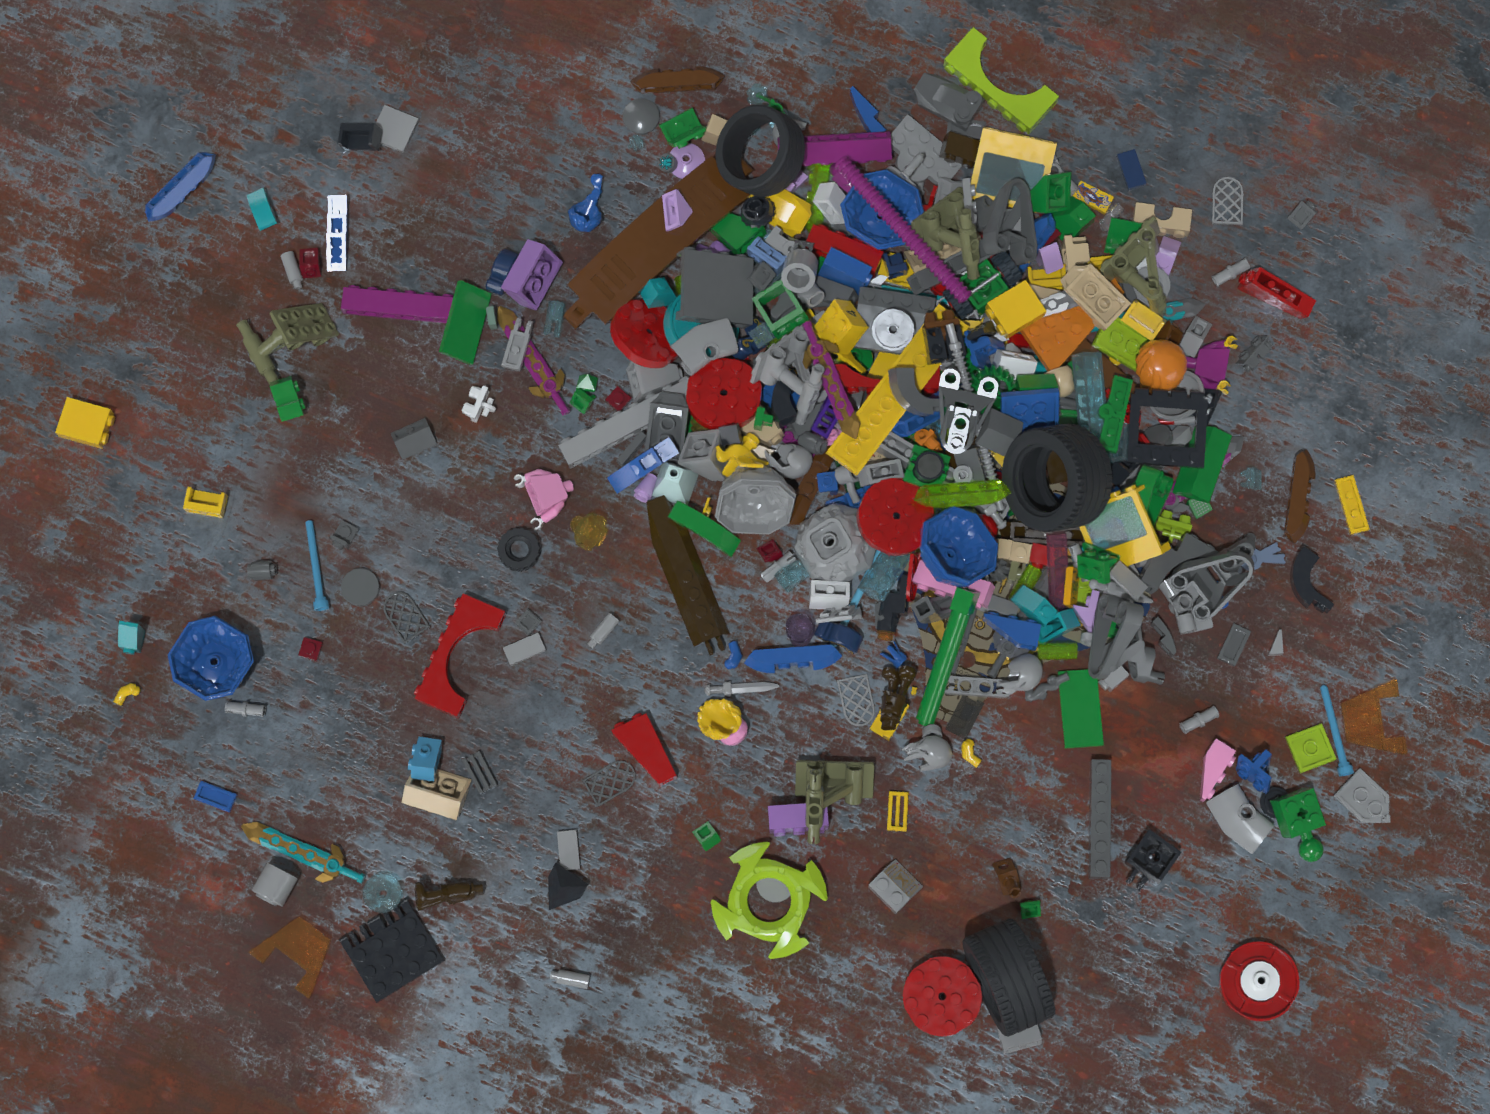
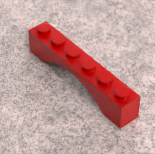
M835 364L842 385L849 394H857L859 391H866L867 394H870L880 382V379H872L858 374L845 364ZM940 366L921 390L924 395H933L939 391Z

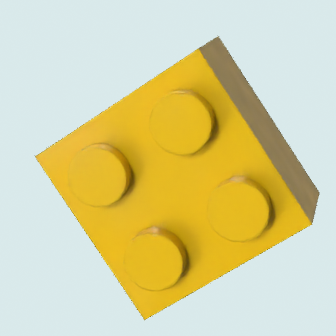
M839 299L832 301L814 326L824 342L826 340L837 345L839 353L836 354L845 355L850 353L869 328L851 301Z

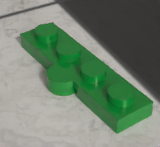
M1116 375L1112 379L1108 402L1101 405L1097 413L1098 417L1103 420L1099 441L1104 446L1106 452L1114 454L1118 450L1133 382L1131 379Z

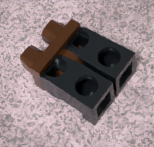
M953 310L943 311V320L940 321L936 320L935 312L925 313L922 332L926 346L927 365L944 363L945 361L946 363L954 362L955 356H952L953 351L949 347L951 342L946 325L951 323L954 324L958 342H961L962 356L966 357L959 318H955Z

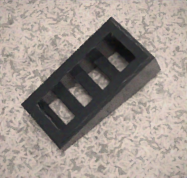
M990 320L975 327L966 337L969 341H977L978 338L983 336L991 337L997 331Z

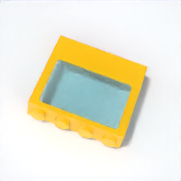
M983 126L971 178V185H975L976 196H972V199L985 195L994 201L1003 185L1007 181L1016 178L1023 180L1027 184L1029 191H1031L1044 175L1050 174L1057 142ZM1015 185L1012 186L1008 199V207L1013 208L1018 197L1021 195Z
M1136 484L1126 487L1124 492L1120 490L1112 492L1100 516L1090 524L1079 527L1085 542L1119 554V560L1126 567L1162 555L1171 549L1169 542L1160 544L1138 492L1145 488L1144 485L1136 487Z

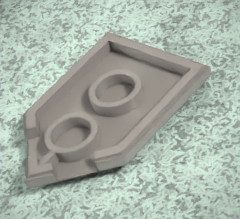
M1359 768L1336 792L1334 797L1362 823H1390L1389 795Z

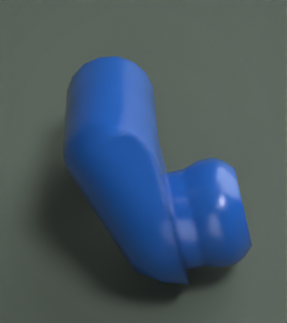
M737 641L728 644L731 655L728 660H725L724 665L729 670L736 668L742 659Z

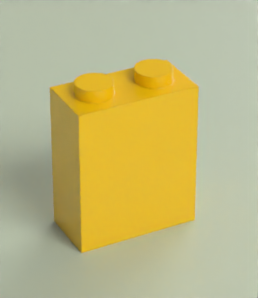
M1026 280L989 301L985 307L987 317L990 320L993 319L997 325L995 326L1000 336L1003 335L1005 339L1041 319L1046 314L1045 308Z
M67 397L55 433L61 438L103 449L104 444L108 442V431L110 426L112 427L114 424L115 416L111 409Z

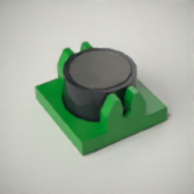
M914 444L903 481L939 494L942 483L947 476L946 472L949 470L950 456Z

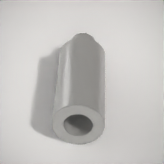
M294 252L283 253L280 257L290 284H294L295 289L302 288L301 281L303 278Z
M608 613L589 636L591 640L587 645L592 649L597 644L601 645L617 626L619 620Z
M559 969L558 972L551 971L550 979L557 980L556 983L588 989L590 975Z

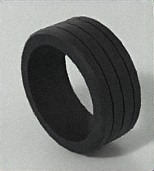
M762 104L750 105L733 114L725 123L716 144V164L720 175L731 186L750 195L769 197L787 188L796 178L804 160L805 141L800 126L788 115ZM774 122L780 138L776 159L764 174L747 180L741 166L744 144L755 129L766 123Z

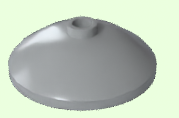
M1186 371L1184 379L1173 389L1187 391V398H1190V392H1204L1205 394L1202 381L1196 374L1190 371ZM1171 390L1168 391V397H1171ZM1150 407L1158 418L1166 421L1182 420L1196 411Z

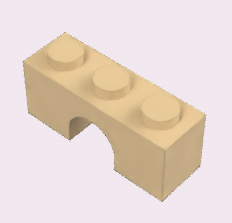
M1136 202L1132 221L1144 223L1147 219L1150 220L1154 216L1160 229L1158 235L1171 234L1176 238L1188 237L1192 209L1173 207L1171 217L1168 220H1160L1154 214L1155 205Z

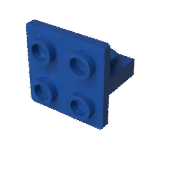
M965 331L964 342L970 349L972 364L983 370L984 365L990 369L991 362L989 356L995 354L997 349L1004 350V343L988 336L980 337L977 341H969L966 336L971 331Z
M1265 749L1262 754L1258 753L1252 762L1240 754L1236 766L1237 774L1242 779H1247L1257 791H1262L1265 794L1269 792L1272 779L1266 773L1269 769L1272 754Z

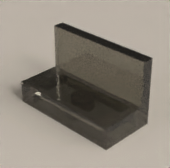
M962 695L945 730L966 740L984 703L979 700L975 702Z

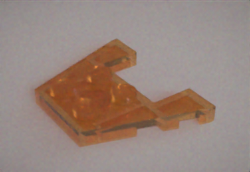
M1397 679L1340 704L1346 743L1401 755L1408 754L1405 736L1385 738L1379 699L1399 697Z
M298 917L248 953L264 964L274 949H279L307 971L295 989L310 999L331 940L304 919Z

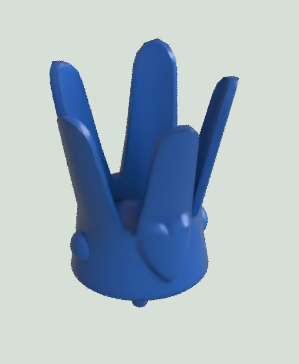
M893 641L896 648L892 644L887 646L888 651L893 657L885 652L880 653V655L892 662L893 666L897 669L901 665L904 666L903 663L908 658L900 651L896 642Z

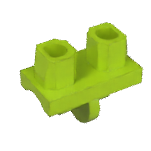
M1163 510L1161 516L1158 517L1155 530L1162 531V535L1168 537L1169 543H1172L1173 538L1180 540L1184 534H1190L1191 532L1190 516L1180 515L1179 521L1172 520L1173 513L1171 511Z

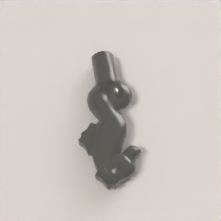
M1068 673L1058 677L1055 675L1049 676L1047 683L1040 684L1035 690L1033 688L1026 691L1025 700L1031 703L1038 699L1045 700L1048 694L1046 693L1047 691L1057 690L1061 683L1070 680Z

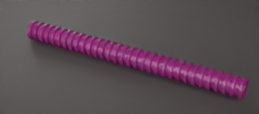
M847 156L839 159L835 164V169H839L838 172L843 174V178H847V182H851L850 185L855 187L854 190L859 191L858 194L863 195L862 198L866 199V203L871 204L870 207L874 208L875 212H878L879 217L882 216V220L886 221L887 225H890L891 230L894 229V233L898 234L899 238H902L903 243L906 242V246L910 247V251H914L915 256L918 255V259L922 260V264H926L927 269L930 268V272L934 273V277H938L939 282L942 281V285L946 286L947 291L950 290V294L954 295L955 299H958V303L965 302L971 296L972 291L967 290L968 287L959 281L960 278L955 277L956 274L947 268L948 265L943 264L944 261L939 259V255L936 256V252L931 251L932 248L928 247L927 242L924 243V239L919 238L920 235L916 234V230H912V226L907 225L908 222L904 221V217H900V213L895 212L896 209L892 208V204H888L887 199L884 200V196L880 195V191H876L875 186L872 187V183L868 182V178H864V174L860 173L859 169H856V165H852V161L848 160Z

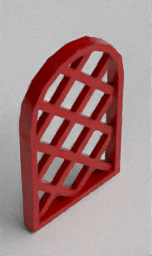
M919 551L910 553L906 599L908 602H913L917 593V585L912 580L921 560V552Z

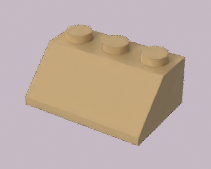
M437 769L434 782L413 779L410 774L404 787L402 803L457 820L463 809L472 780Z

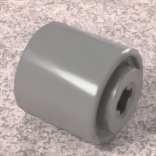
M800 248L792 250L787 254L781 280L788 290L803 293L813 287L818 270L816 256L811 251Z
M266 863L252 891L260 899L274 906L279 905L283 907L298 879Z

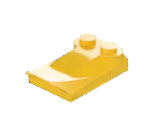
M786 189L778 194L766 197L774 202V207L776 208L772 221L768 223L774 227L778 226L791 237L801 234L812 215L810 210L812 205Z

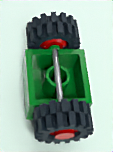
M1005 251L991 258L996 270L988 260H985L978 265L980 274L977 277L978 279H968L967 273L960 277L959 281L968 287V291H972L971 296L965 302L959 304L958 299H955L954 295L950 294V290L942 292L946 301L960 320L972 314L974 310L980 317L985 313V307L989 301L1009 290L1004 281L1009 286H1012L1023 278L1019 269Z

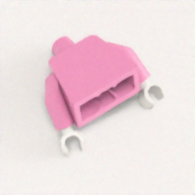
M542 469L528 472L525 476L519 474L514 476V480L522 479L516 486L518 488L526 487L537 516L541 515V518H533L531 520V524L539 521V526L535 530L541 529L543 522L547 523L560 513L564 507V502L568 498L567 492L573 491V484L570 480L562 482L559 474H552Z

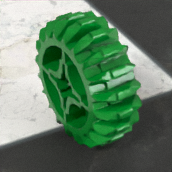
M993 364L990 369L984 365L983 371L977 368L978 374L971 373L973 380H969L972 383L971 388L974 389L972 392L977 393L979 382L983 377H994L998 382L997 400L994 401L991 408L997 411L1000 410L1001 393L1017 391L1015 388L1017 384L1013 381V375H1009L1010 372L1007 369L1003 370L1002 366L996 369ZM1000 379L1005 382L1004 391L999 387ZM986 381L983 384V388L986 391L992 390L994 384L991 381ZM985 408L980 411V414H983Z

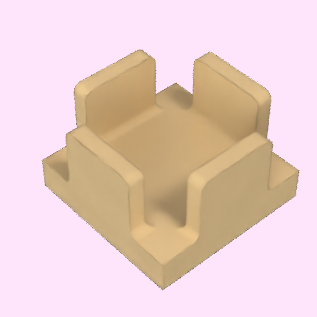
M1072 235L1064 236L1061 251L1067 274L1075 265L1085 266L1086 262L1090 261L1086 237L1072 238Z

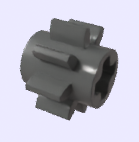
M997 559L995 571L989 574V580L1002 583V580L1008 578L1010 568L1006 566L1007 561Z

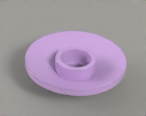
M691 143L679 149L674 147L670 152L671 155L676 157L678 162L676 169L672 173L680 179H683L705 161L702 150ZM686 156L690 158L687 162L683 161V158Z

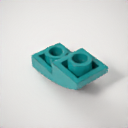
M264 188L246 195L260 231L277 224L274 210L270 206Z

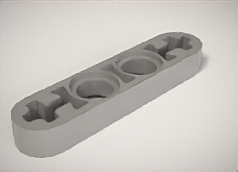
M950 676L948 684H955L954 680L958 681L957 691H954V687L950 686L944 693L948 695L1007 698L1011 695L1007 693L1002 694L999 690L995 691L996 694L992 693L994 689L993 683H997L996 687L1001 688L1002 686L999 683L1009 682L1008 680ZM961 682H969L971 689L966 692L962 691L960 688ZM981 683H988L990 691L987 693L981 692L979 685Z

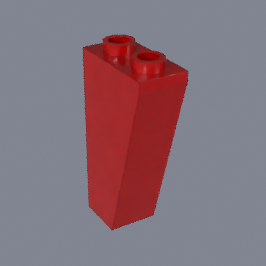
M1261 267L1242 273L1238 280L1239 285L1237 289L1299 319L1309 317L1316 303L1315 299Z
M638 713L631 717V721L627 723L622 721L614 725V729L611 730L613 736L659 786L677 778L647 714L642 715V713Z

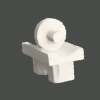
M472 386L469 397L476 399L475 405L465 403L462 413L470 417L471 421L477 423L481 412L482 416L487 417L489 412H495L496 410L492 406L494 399L488 398L487 400L489 395L488 387L482 386V388Z

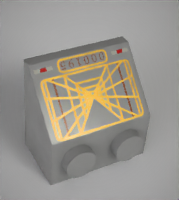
M895 859L868 885V888L891 911L897 914L923 886Z

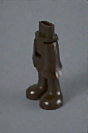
M901 666L899 672L892 667L882 669L881 675L888 682V689L883 691V696L881 697L880 721L882 722V730H895L896 725L900 723L903 711L907 707L905 696L917 674L913 667Z
M415 882V899L418 911L443 902L455 905L458 902L475 899V896L483 895V885H474L473 882L470 885L467 882L441 884V889L435 891H427L421 882Z

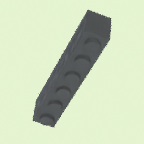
M1092 759L1090 761L1088 879H1109L1111 855V760Z

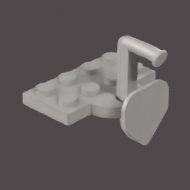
M908 114L891 133V148L898 154V157L895 161V167L888 166L886 170L916 188L915 184L922 183L927 178L936 186H938L939 177H946L951 180L962 167V164L956 162L949 163L944 158L939 157L942 142Z

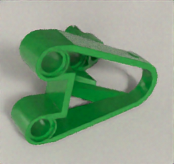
M1143 465L1133 484H1136V487L1145 486L1138 493L1154 527L1172 489L1173 478L1164 475V472L1159 469ZM1131 496L1108 503L1100 516L1095 521L1087 524V526L1099 530L1114 517L1123 520L1126 532L1129 535L1128 541L1147 535Z

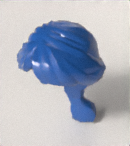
M593 174L591 176V183L594 186L592 192L587 195L586 199L573 205L568 210L571 225L580 232H591L602 221V213L597 206L598 199L602 193L601 184L603 176L601 174Z

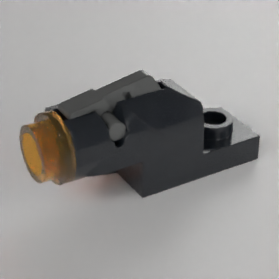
M902 575L901 580H898L897 591H899V594L884 592L881 602L875 604V628L877 629L876 634L879 640L892 641L900 619L898 616L907 617L909 602L906 599L908 575Z

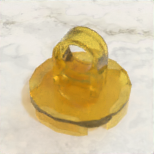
M590 513L584 517H574L570 523V528L575 532L574 539L576 544L587 551H591V548L594 546L599 547L605 540L608 529L605 527L607 520L598 513Z

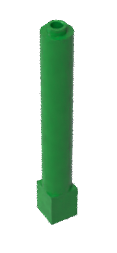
M966 587L956 588L950 606L951 613L916 715V719L919 720L918 723L923 726L935 723L970 615L974 613L980 592Z

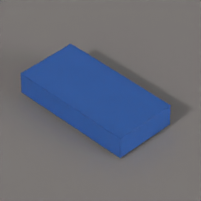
M200 781L193 799L230 813L237 794Z

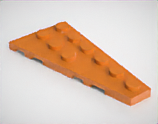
M1114 278L1110 283L1123 295L1124 291ZM1080 306L1043 317L1020 332L1045 369L1051 371L1060 368L1065 363L1068 357L1095 328V325L1088 314Z

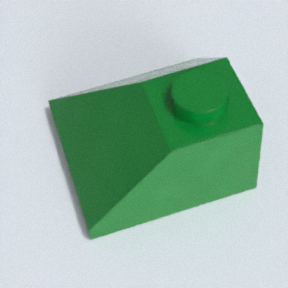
M1071 172L1048 174L1040 179L1030 191L1033 212L1052 213L1070 210Z
M1073 196L1070 199V210L1051 213L1056 229L1061 233L1060 240L1062 242L1064 236L1072 235V238L1078 237L1094 223L1096 217L1084 202Z

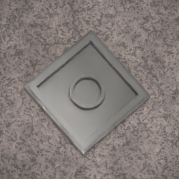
M384 105L376 122V125L382 129L380 144L404 153L419 119Z

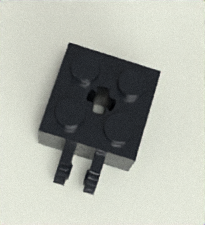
M1149 829L1125 862L1127 866L1134 870L1126 882L1128 884L1132 883L1137 873L1144 877L1137 885L1136 889L1139 892L1147 881L1158 886L1182 852ZM1155 854L1157 856L1155 858L1157 859V862H1151L1148 856Z

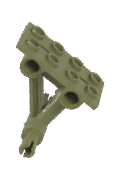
M958 187L911 222L912 230L915 229L916 234L920 235L919 238H923V242H927L928 247L932 248L931 251L938 252L942 250L943 243L961 248L963 263L967 267V278L975 280L980 276L978 270V263L980 261L979 240L977 239L976 226L972 223L971 210L964 207L963 188Z
M1153 216L1142 224L1141 229L1137 233L1131 234L1124 246L1116 249L1115 255L1103 262L1100 271L1109 282L1115 278L1120 283H1129L1148 300L1150 309L1153 312L1164 317L1163 314H1166L1167 303L1166 296L1159 284L1156 255L1160 249L1156 236L1160 233L1157 219ZM1145 258L1149 283L1135 269Z
M322 303L272 310L270 316L276 329L273 330L272 335L263 343L258 334L253 333L247 319L236 324L244 338L243 344L249 353L250 360L255 364L260 375L265 376L269 386L270 382L279 380L275 373V365L269 356L270 354L287 346L288 350H294L309 341H312L314 346H319L330 338L339 335Z
M796 761L795 795L806 796L805 825L808 828V843L813 844V837H815L814 844L820 842V828L823 825L824 808L841 798H845V802L850 805L862 803V798H873V762Z

